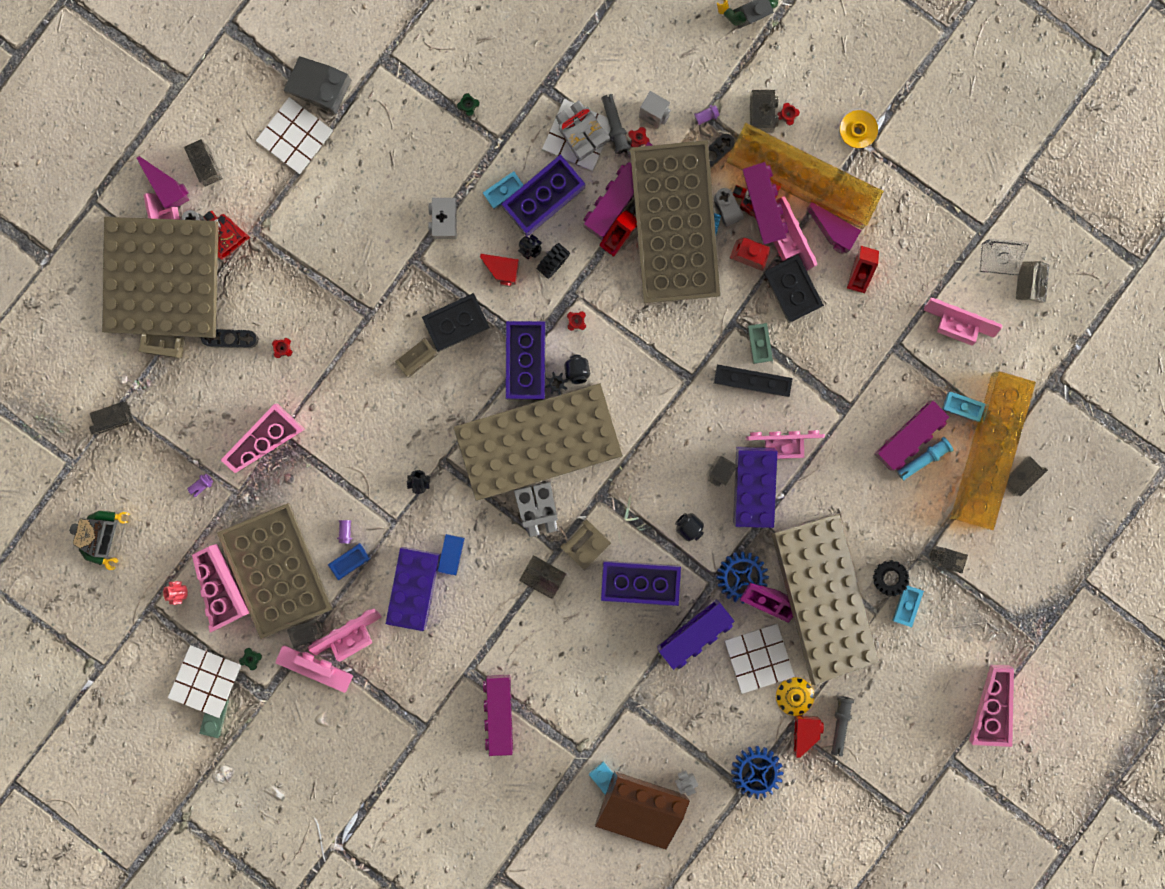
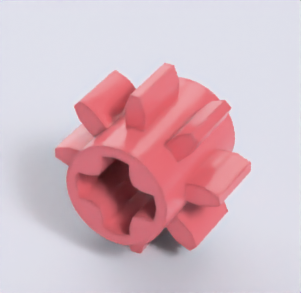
M181 581L169 582V586L164 587L163 590L165 601H169V604L173 605L182 604V600L186 599L188 595L187 587L182 585Z

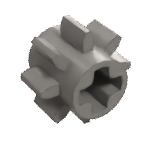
M686 770L679 773V779L675 780L680 793L686 792L687 796L696 793L694 788L698 787V783L693 773L687 774Z

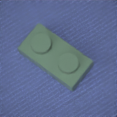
M767 323L747 326L753 364L773 361Z
M229 699L225 703L220 718L204 713L199 734L214 738L220 737Z

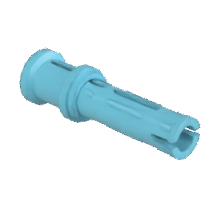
M942 437L940 442L932 447H927V452L897 471L898 475H901L900 478L904 481L932 461H939L940 457L947 452H953V447L949 441Z

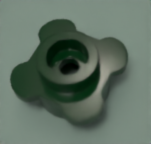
M465 93L457 104V108L466 112L467 116H472L475 108L479 107L480 102L478 99L470 96L469 93Z
M246 648L244 656L239 659V663L242 666L249 667L250 670H255L259 660L262 659V655L252 651L251 648Z

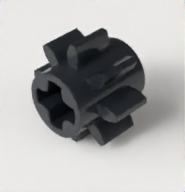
M531 234L530 238L524 236L519 242L520 249L518 252L528 260L530 257L536 258L541 253L542 242L533 234Z
M552 372L553 377L551 379L546 377L549 384L545 388L551 387V395L554 391H558V394L561 395L560 390L568 389L564 386L568 379H562L563 373L556 376ZM554 379L562 381L560 388L556 389L555 386H551L554 383Z
M415 470L411 475L407 476V489L412 488L413 493L422 494L426 489L430 488V476H425L423 471Z

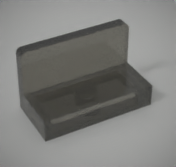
M1042 261L1019 263L1016 289L1017 300L1046 302L1049 264Z
M123 401L91 412L90 416L93 426H90L89 429L91 434L99 435L134 423L128 403Z
M1027 456L1001 483L1013 496H1022L1048 469L1040 467L1031 456Z
M533 555L519 581L553 599L566 573Z

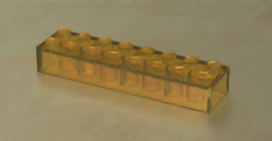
M747 123L744 124L726 161L741 170L765 162L766 166L770 165L772 170L771 184L781 186V190L809 204L813 202L862 230L868 225L884 192Z
M1000 371L992 373L984 399L986 406L981 420L976 427L950 519L983 529L994 530L1036 384L1035 381Z

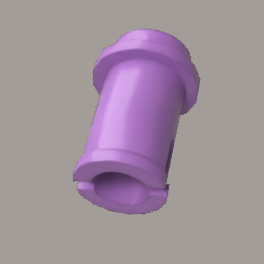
M710 105V108L694 114L698 125L711 119L716 120L720 116L716 105Z
M208 474L200 475V479L187 488L189 493L193 494V497H197L207 487L210 488L212 486L213 480Z
M339 520V537L337 539H339V543H350V540H352L350 538L351 520Z

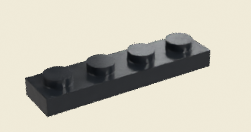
M717 364L713 384L790 397L793 378Z

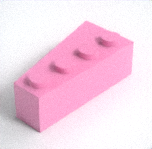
M276 403L234 445L221 461L234 473H237L305 429Z
M218 544L193 554L197 579L201 585L200 592L205 602L206 617L208 616L210 624L208 626L210 633L249 614L240 588Z
M990 665L969 738L972 745L1012 747L1014 668L1010 665Z

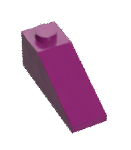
M138 156L136 158L165 209L179 207L189 201L187 197L189 192L183 183H178L142 157Z
M811 202L807 210L828 242L834 246L833 249L842 254L844 252L848 253L862 230Z
M750 583L740 598L742 602L787 623L793 618L788 595L779 590Z

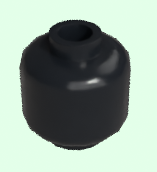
M581 355L570 356V359L564 364L566 379L571 381L572 384L585 383L590 377L589 361L581 357Z
M684 513L675 523L677 525L676 532L686 541L694 539L697 541L704 534L702 531L704 523L693 513Z

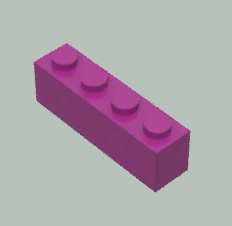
M630 162L625 166L621 165L616 173L618 175L616 180H611L605 188L607 190L606 194L603 197L599 196L594 204L596 208L593 212L589 211L583 219L585 222L584 228L601 240L604 239L615 220L622 214L634 197L632 164Z
M763 162L742 169L763 244L787 238L786 234L789 233L786 222L782 223L780 216L784 214L781 203L777 204L775 198L778 195L777 188L770 181V177L773 176L770 165L766 166V163Z
M934 400L929 401L874 455L889 470L896 469L898 471L905 465L906 462L904 460L909 456L913 457L920 450L918 447L922 443H928L933 438L932 434L936 430L940 431L946 426V420L949 416Z
M487 676L486 681H483V693H487V700H484V712H488V719L484 720L485 731H488V739H485V750L489 751V756L513 755L511 676Z

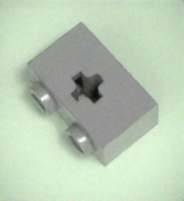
M649 91L640 107L639 118L656 128H659L661 124L665 125L670 116V102Z
M432 198V203H429L428 207L429 215H432V222H429L428 225L429 234H432L433 239H457L456 199ZM442 215H445L447 219H444L443 222H440L438 218H441Z

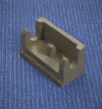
M142 333L138 352L182 359L185 338Z
M423 338L422 341L397 359L395 363L406 377L409 378L436 357L438 353L428 340Z

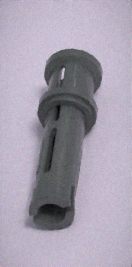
M609 94V97L605 95L601 97L612 131L610 132V138L613 139L615 144V154H621L629 151L631 145H628L627 132L625 128H622L613 94Z
M837 696L839 702L837 712L834 715L837 721L831 754L843 756L848 721L852 719L850 713L855 699Z

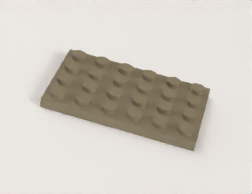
M290 503L217 532L260 639L333 609Z

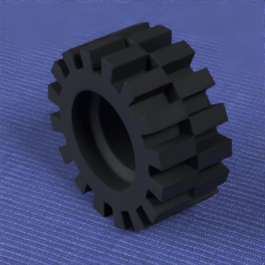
M557 243L543 257L536 269L549 279L564 264L570 252L560 243Z
M893 560L884 561L874 570V585L882 594L896 596L902 594L904 590L906 591L907 585H909V574L906 568L899 562H894ZM889 571H894L899 576L898 582L893 586H889L884 582V575Z

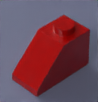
M625 210L615 220L599 246L615 257L636 229V217Z
M860 246L854 260L847 289L865 294L878 266V250Z
M480 254L482 262L495 280L500 282L501 286L511 287V284L516 285L519 259Z
M795 716L793 754L796 758H801L820 740V735L824 732V723L821 722L818 716Z

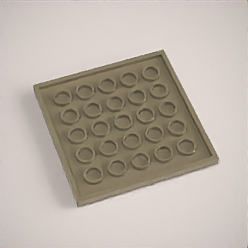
M104 217L102 332L216 338L219 222Z

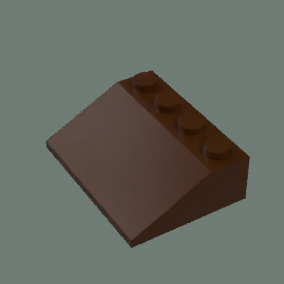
M614 771L595 827L667 850L684 819L690 800L685 794Z

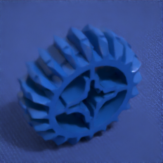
M741 551L739 558L737 553L734 552L733 560L729 556L726 557L729 561L728 564L723 561L721 562L725 566L724 570L721 568L717 570L723 573L716 576L718 580L723 581L717 584L718 587H725L721 590V593L729 592L726 596L727 599L734 595L733 602L735 603L743 595V593L736 592L743 585L752 583L764 587L768 586L767 583L763 582V579H769V576L763 575L768 569L760 568L764 565L763 561L756 563L759 559L758 556L751 560L752 553L750 552L745 557V553ZM739 562L749 563L742 570H737L734 567H732L733 565ZM753 567L757 571V583H754L750 578ZM728 572H731L735 577L732 588H730L727 581ZM735 572L739 574H743V572L746 573L745 577L748 581H750V583L746 581L744 582L743 580L742 582H739L740 578Z
M759 746L755 747V751L748 747L749 753L747 754L742 750L743 757L741 758L738 755L735 757L739 763H732V766L737 768L731 770V774L736 775L732 777V781L737 782L735 787L737 789L741 788V794L747 792L748 798H751L753 793L756 799H759V794L766 798L765 792L773 795L772 788L779 789L776 782L782 783V779L778 776L784 774L782 770H778L783 767L781 763H777L779 761L778 756L773 757L774 752L772 750L767 753L766 747H763L761 752ZM763 758L767 760V762L757 764L754 763L752 759ZM747 763L749 765V771L745 774L746 776L742 779V770L744 765ZM752 766H754L755 769L760 770L759 772L762 779L759 776H756ZM772 766V775L767 782L765 774L769 771L768 768ZM758 781L762 786L754 787L747 783Z

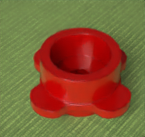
M784 103L783 109L777 114V118L784 120L787 125L791 126L794 123L795 117L799 116L800 111L790 105V103Z
M640 127L636 131L631 130L628 133V137L631 138L632 147H641L650 142L644 127Z
M583 311L579 313L569 312L567 314L569 319L568 329L570 331L574 329L584 330L586 328L584 323L586 314Z
M289 338L272 342L276 358H281V356L290 357L293 351L290 349L291 340Z

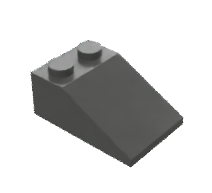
M299 56L284 88V92L336 115L352 80L347 73L334 67Z

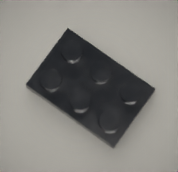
M799 255L763 272L788 323L824 306Z
M474 293L422 316L437 352L490 329Z

